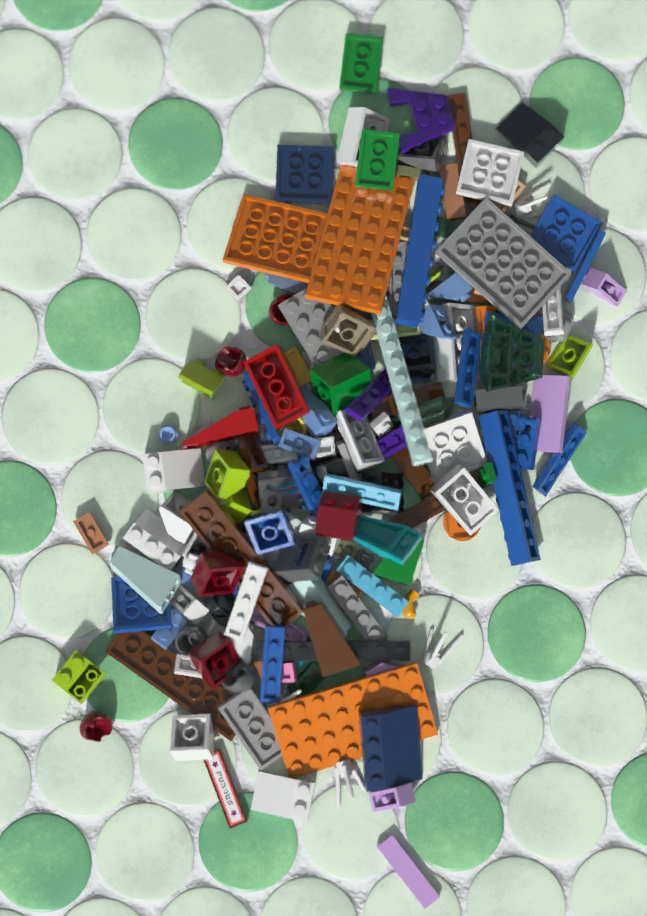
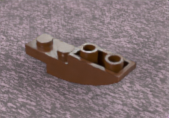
M441 382L413 389L418 408L446 400ZM394 395L384 398L371 412L373 420L383 412L389 417L399 414Z

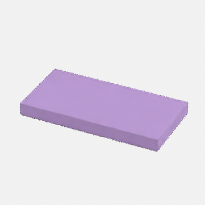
M534 375L529 417L537 416L541 418L537 452L562 453L570 376Z

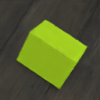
M568 335L565 341L559 343L546 366L562 376H570V381H572L592 349L593 344Z

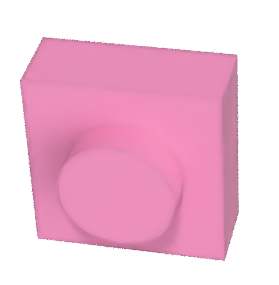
M295 661L282 662L281 683L297 681Z

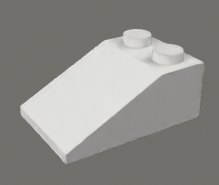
M201 448L142 454L148 494L206 486L204 484L205 477Z
M459 464L429 489L470 536L499 511L467 470Z
M258 771L251 810L307 822L315 782Z

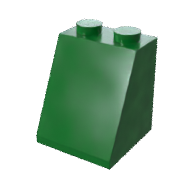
M342 353L310 369L312 393L324 402L331 410L333 416L336 417L340 410H345L371 383V370L356 356L353 357L347 353Z
M424 540L419 542L403 565L386 558L377 566L373 575L410 587Z

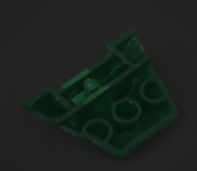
M492 314L482 335L480 376L486 392L542 378L545 340L526 330L517 328L512 323L505 322Z
M438 397L417 405L423 427L449 418L456 404L454 402L455 397ZM399 413L395 417L390 418L394 425L392 427L394 430L402 426Z

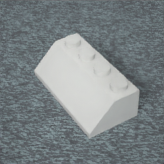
M446 303L441 305L447 312L457 338L454 340L434 337L437 382L457 383L463 329H471L477 332L475 305ZM479 361L476 381H480Z

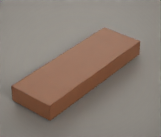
M457 163L442 165L439 176L443 178L442 185L445 186L443 199L447 221L465 219L466 212L463 196L456 194L460 178Z

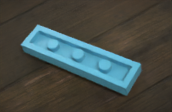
M328 473L325 475L323 491L361 496L362 503L398 511L402 490Z
M349 555L346 556L336 570L396 617L400 615L409 603Z

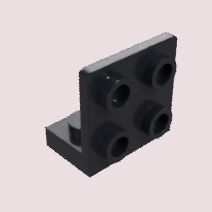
M362 473L363 482L402 490L398 511L363 503V512L404 511V481L401 473Z

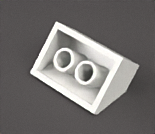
M365 107L348 108L337 163L357 168L362 129L388 132L390 119Z
M340 410L335 419L356 471L369 470L385 461L367 417L362 422H359L346 413V410Z
M148 508L132 524L123 537L124 540L157 564L171 571L174 570L182 559V554L190 541L188 538L183 544L175 540L167 533L163 519Z

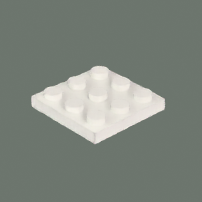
M469 139L456 194L484 200L487 197L492 203L512 207L524 152Z
M471 411L424 427L433 460L427 462L434 483H437L457 464L469 472L488 463Z

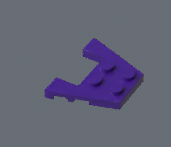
M387 88L390 107L404 104L410 105L417 130L416 133L400 135L399 143L402 153L408 152L410 148L417 145L421 146L425 141L434 140L454 130V122L446 95Z

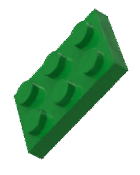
M346 33L339 90L377 94L383 37Z
M362 129L355 187L393 191L400 133Z

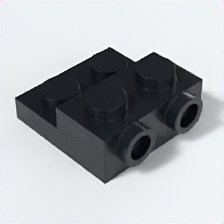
M421 334L398 337L410 380L415 376L427 379L432 374H435L436 366L431 336Z

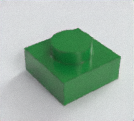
M492 462L485 463L478 468V476L483 487L497 481Z

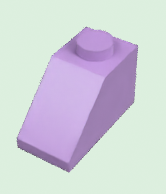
M593 268L589 269L581 283L592 294L618 307L627 291L607 273Z
M411 783L369 793L373 812L398 808L416 802Z

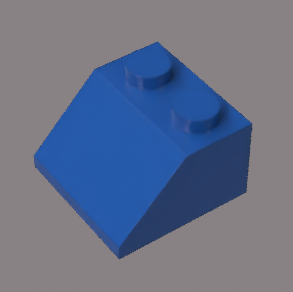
M283 510L245 520L257 555L295 545V531L290 518Z

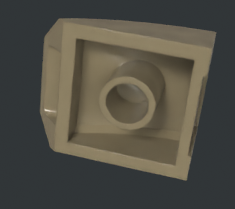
M339 304L335 306L322 325L320 331L321 342L355 357L365 349L375 335L376 327L354 311Z

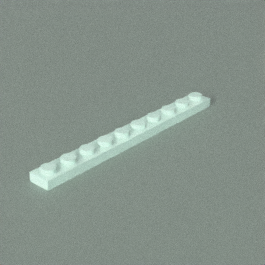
M386 296L381 314L371 313L376 327L377 337L413 466L433 460Z

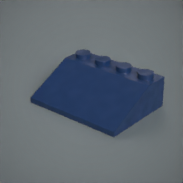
M417 705L358 710L366 791L387 790L421 780L422 768Z

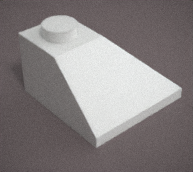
M174 491L161 505L159 510L167 533L175 540L184 544L194 530L179 511L190 503L191 500Z

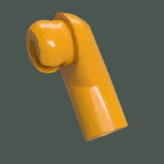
M413 589L405 597L409 603L402 611L404 616L409 619H413L416 616L413 602L420 596Z

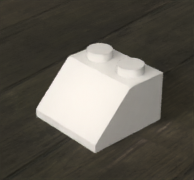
M211 714L173 716L170 753L176 761L213 759L215 740Z

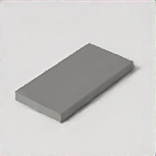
M252 688L246 692L236 693L217 707L260 770H263L282 757L271 717Z

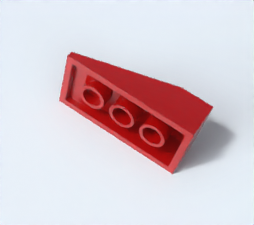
M276 344L243 362L275 430L310 413L293 369L282 347Z
M249 405L239 407V411L231 413L182 442L183 448L188 450L207 446L211 442L239 439L241 434H260L254 407L250 408Z

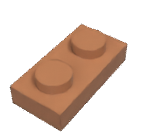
M91 512L73 521L92 555L109 546Z

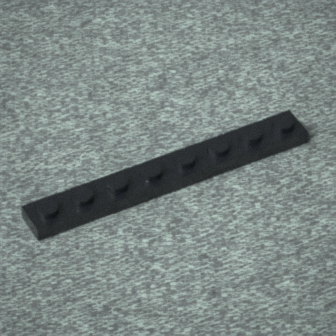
M410 640L347 641L359 661H410ZM255 641V661H263L264 641ZM284 641L283 661H318L312 641Z

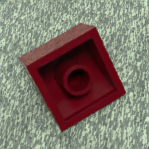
M323 491L318 505L315 534L317 536L353 541L363 512L361 496Z
M220 551L201 552L191 577L198 596L234 593L244 565Z
M216 631L188 652L195 669L213 690L222 684V680H226V670H233L241 663L231 639L220 631Z

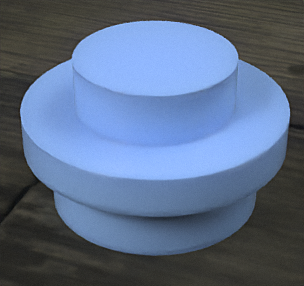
M165 425L159 430L158 436L162 443L172 444L176 441L178 433L173 426Z

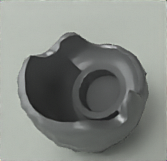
M186 625L179 630L175 644L180 653L188 654L190 650L207 639L208 635L201 626Z
M239 663L233 670H226V680H222V684L226 689L233 692L242 693L248 691L255 681L253 668L248 663Z

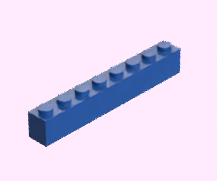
M420 174L418 178L394 324L417 328L420 322L423 323L425 311H422V306L426 304L428 293H425V288L429 286L431 275H428V269L432 268L434 257H431V250H435L436 239H433L434 232H437L439 227V221H436L437 214L440 215L442 203H439L440 197H443L445 186L442 185L443 178Z
M498 410L478 416L479 426L482 430L483 444L486 449L488 463L492 462L497 478L493 486L511 566L541 560L508 410Z

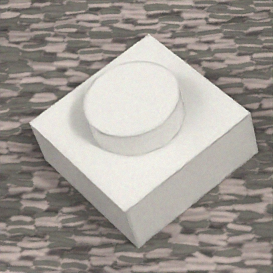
M237 275L225 287L237 302L252 290L240 275Z
M385 412L369 424L379 438L394 427Z

